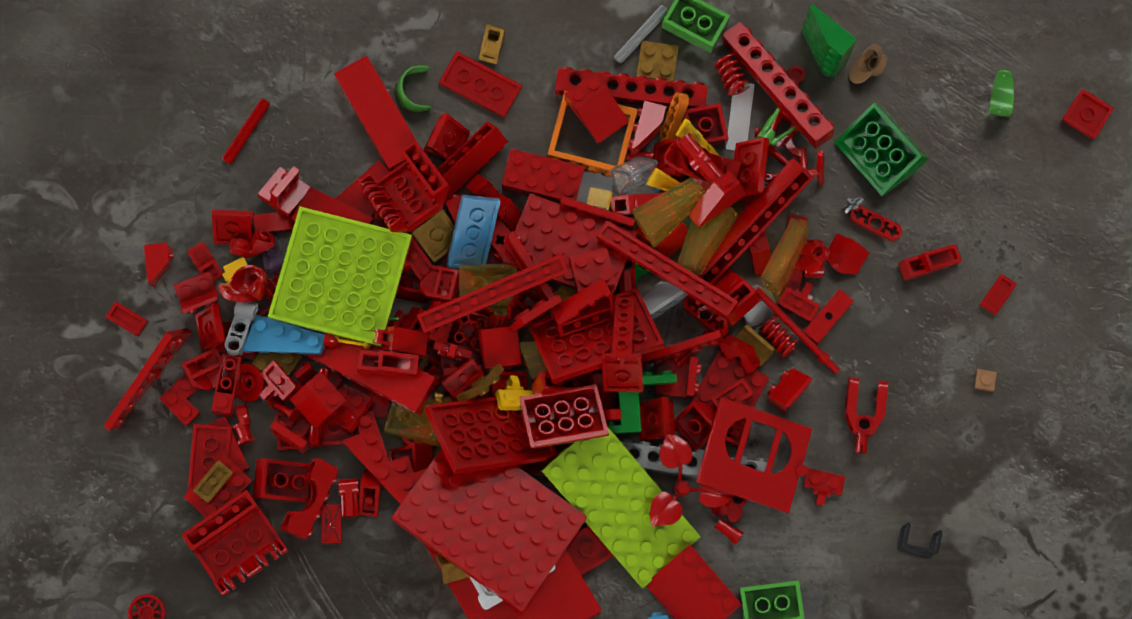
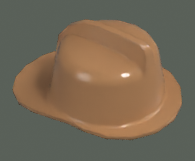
M872 44L868 46L853 63L849 71V79L852 83H863L870 76H878L884 71L888 58L882 53L879 45Z

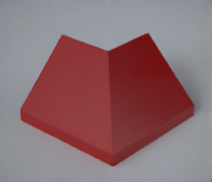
M694 400L674 419L675 428L697 452L708 442L717 409L714 406Z

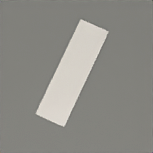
M744 84V87L750 86V88L741 94L732 96L728 127L729 139L726 145L728 150H735L736 143L748 141L755 84Z

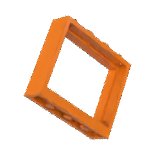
M564 91L547 157L584 166L589 173L598 174L600 172L609 178H621L638 109L619 105L629 123L618 164L614 166L555 151L567 108V102L565 101V93L567 91Z

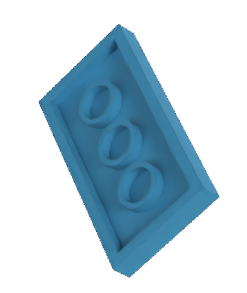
M461 196L446 263L448 268L485 271L500 206L499 198Z

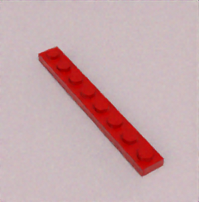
M609 221L605 222L596 235V238L725 318L729 317L738 303L733 297Z
M559 254L417 315L423 332L427 333L566 274L569 271L562 255Z

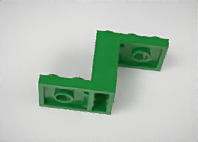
M660 371L659 375L652 376V372L643 373V386L674 384L677 382V375L672 374V371ZM617 392L618 409H621L622 419L619 420V425H617V422H606L608 428L613 434L641 432L639 392Z

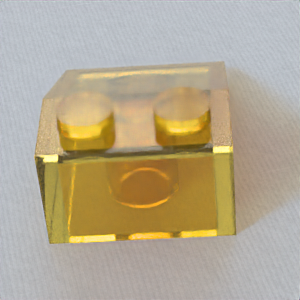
M506 264L459 265V297L517 273V268ZM512 297L488 307L507 308Z
M427 400L421 410V416L392 402L384 432L441 447L424 409L427 405L445 402Z

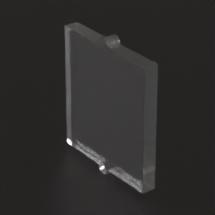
M584 171L576 200L607 210L614 178L602 176L600 173L594 174Z

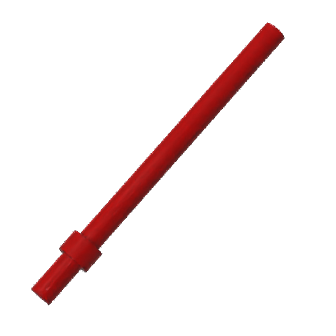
M760 287L756 289L759 298L818 357L817 360L821 364H825L834 374L837 373L840 368L830 359L831 356L826 351L823 352Z

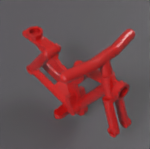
M781 109L770 127L775 131V134L782 118L792 125L789 129L795 126ZM797 127L792 133L778 141L775 146H768V154L784 167L790 161L776 150L786 147L788 152L793 157L799 159L800 164L812 176H817V183L819 185L825 183L824 151L819 150L817 152L816 168L807 169L806 148L801 147L798 149L792 142L794 135L800 132ZM755 128V139L760 133L759 128ZM778 173L766 174L765 186H767L768 183H770Z

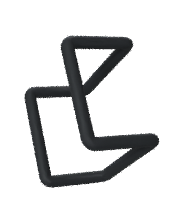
M908 522L902 526L898 550L928 558L939 552L942 530L933 534L930 549L907 544L911 524Z

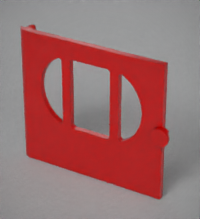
M720 397L696 483L700 486L705 485L788 514L799 476H805L808 472L807 467L803 465L813 428ZM740 419H745L733 461L726 450V434L732 424ZM752 421L776 429L764 472L740 464ZM782 432H784L790 443V458L787 465L781 471L772 474L773 463Z

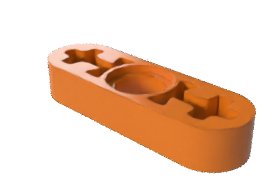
M679 92L674 94L660 131V142L676 138L675 134L682 123L688 107L689 97L687 94Z

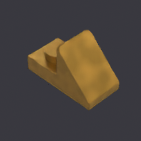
M491 24L486 25L479 60L493 64L498 63L501 47L505 40V28Z

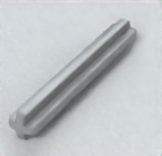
M660 5L615 54L614 59L619 64H622L668 13V9Z

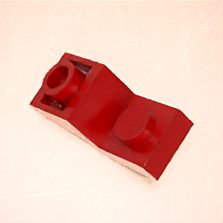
M255 230L250 242L242 238H231L229 244L230 254L251 258L273 248L274 236L267 231Z
M730 334L720 341V349L725 355L726 360L739 356L741 364L747 373L753 372L761 364L754 347Z

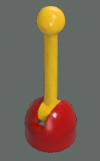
M325 333L324 336L325 346L331 347L341 342L364 346L366 349L371 347V344L341 339L339 336Z

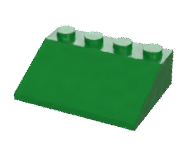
M811 4L801 31L820 71L825 76H830L834 79L848 62L857 39L815 5Z
M875 102L834 141L881 196H884L914 174L930 159L885 108Z

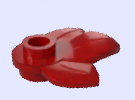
M814 243L801 245L798 247V250L803 256L794 267L800 271L807 270L808 275L814 274L821 268L822 263L828 259L830 252L823 245H815Z
M733 495V498L727 504L712 508V514L716 516L727 515L729 521L733 523L742 516V507L745 506L747 500L741 498L740 502H735Z

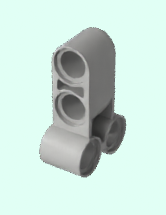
M252 301L246 303L236 302L234 308L235 315L225 341L228 355L240 357L243 354V349L255 316L260 313L258 303ZM237 327H246L243 332H236ZM232 344H239L237 350H230Z

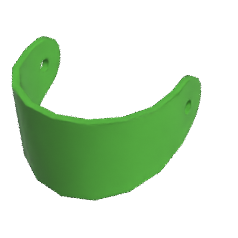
M428 66L409 68L396 83L394 94L396 101L401 107L414 112L432 110L431 106L418 105L411 102L404 94L402 87L405 76L428 71Z
M1000 70L997 72L994 80L989 114L1010 118L1014 105L1013 75L1010 71Z

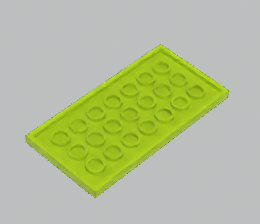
M608 428L609 436L572 442L541 471L570 505L587 516L585 523L643 589L652 581V577L688 545L695 543L701 536L683 515L672 525L655 527L651 525L649 516L650 506L654 497L662 493V490Z

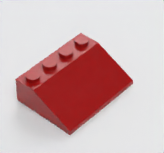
M597 384L520 397L521 417L531 449L609 436Z
M688 545L646 585L674 619H726L742 605L691 545Z

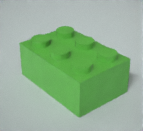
M674 0L663 20L662 28L711 54L729 23L730 15L702 0Z
M799 580L743 587L738 590L742 604V619H805Z

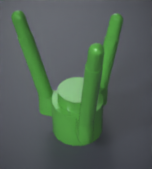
M776 109L774 114L769 116L756 139L766 137L769 139V145L775 146L778 141L796 130V127H792L775 138V131L770 127L780 109Z

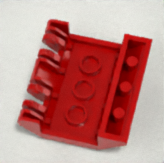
M416 140L400 151L406 161L377 182L373 180L370 174L359 181L360 188L366 196L368 195L369 201L380 217L384 218V222L391 232H411L443 208L450 188Z
M247 490L181 534L223 597L230 593L227 585L232 590L237 588L232 580L234 577L237 576L244 583L247 581L243 575L244 573L250 579L263 570L260 562L267 567L269 563L264 556L270 553L277 560L280 557L276 551H279L282 556L289 551Z

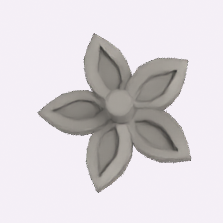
M862 197L848 198L849 204L843 206L845 213L847 214L851 209L859 208V204L864 199Z

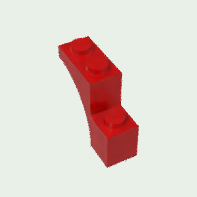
M477 174L465 188L472 196L499 198L500 206L497 218H500L511 232L515 231L522 213L511 199L500 194L489 180Z

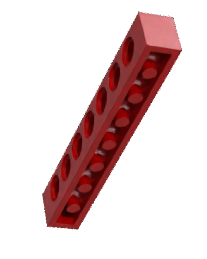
M739 22L722 34L723 44L731 53H735L737 60L815 149L834 136V124L832 121L824 118L821 109L810 102L811 99L806 92L802 93L798 83L793 78L790 79L787 76V71L782 65L779 66L775 62L776 60L772 53L765 51L762 42L752 36V31L748 26L744 27ZM748 43L747 46H742L741 44ZM753 56H759L760 58H758V59H753L752 57H753ZM765 69L772 70L770 72H764ZM782 82L783 85L777 86L775 83ZM792 95L795 96V98L788 99L787 96ZM800 109H806L807 111L802 113V112H799L798 110H800ZM812 122H817L819 125L812 126L810 124Z
M571 67L558 68L555 95L563 96L564 91H569L576 85L571 84V80L578 79L582 82L595 72L589 69L573 70ZM607 71L597 73L607 88L611 83L618 86L617 89H609L617 103L644 105V101L667 106L666 108L669 109L675 93L689 92L692 94V97L689 98L687 109L706 106L708 86L700 82L688 84L682 80L671 82L666 81L664 78L648 79V77L642 75L629 77L625 73H619L618 75H612ZM632 85L636 90L630 92L626 88ZM653 88L655 92L648 94L645 89ZM671 90L674 94L666 96L664 91Z

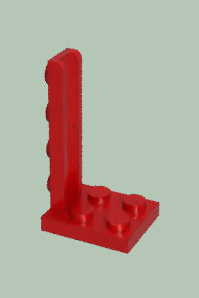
M514 231L509 233L504 238V243L521 270L535 265L532 255L523 247L520 236L515 234ZM545 282L533 287L541 301L514 318L515 322L510 325L513 332L547 313L552 307L562 301L559 295H554V290L550 284Z
M635 298L615 299L612 353H602L604 392H643L642 353H632Z
M326 368L330 371L329 381L337 389L344 378ZM303 415L297 421H290L288 425L282 421H279V423L273 421L270 426L273 435L298 449L302 454H305L308 450L305 435L309 431L311 424Z

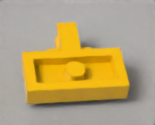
M510 376L508 381H506L507 386L505 390L498 389L495 393L499 410L520 411V397L533 395L532 390H524L520 386L518 376Z

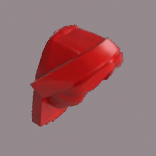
M256 265L242 266L233 274L230 283H219L220 293L225 299L235 302L246 303L257 299L261 301L266 289L267 275L263 269L258 268Z

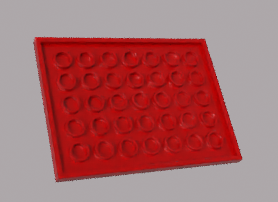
M443 449L440 450L391 517V520L520 613L525 609L587 519L586 515L516 465L454 474Z

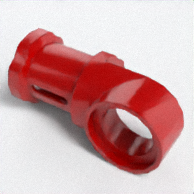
M245 404L235 407L239 423L234 425L233 429L236 430L238 435V445H246L255 441L249 429L250 415Z

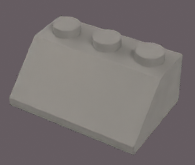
M662 280L653 286L654 289L650 292L644 291L641 293L653 320L688 296V294L672 284Z

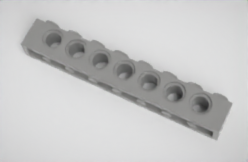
M620 439V442L628 451H638L639 457L635 460L645 471L678 476L679 467L670 469L661 463L659 451L662 444L656 447L651 446L650 442L640 441L639 444L632 443V440ZM705 450L692 452V458L696 460L697 465L695 467H689L687 464L682 465V476L697 478ZM649 453H656L658 460L651 462L648 459ZM742 455L740 464L764 472L767 462L763 458H755V461L747 460V456Z

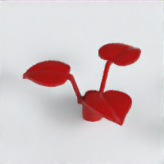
M670 434L665 436L659 451L660 461L665 467L670 469L679 467L677 483L672 487L674 497L672 498L667 492H662L652 500L649 516L653 527L676 523L682 516V506L675 500L677 497H684L689 492H701L699 501L704 506L710 508L720 507L731 501L733 495L702 485V488H690L689 483L682 480L681 477L682 465L689 464L692 460V450L682 438Z

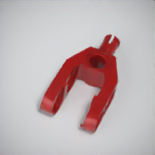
M849 376L844 416L851 434L856 436L854 453L859 454L861 451V455H866L868 438L874 434L885 417L888 381L878 380V391L875 397L876 410L874 416L871 417L856 414L859 378ZM859 421H865L868 424V429H862L859 426Z

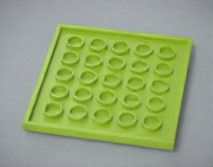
M299 207L268 318L382 347V344L373 343L376 337L374 330H386L412 235L403 232H391L387 228Z

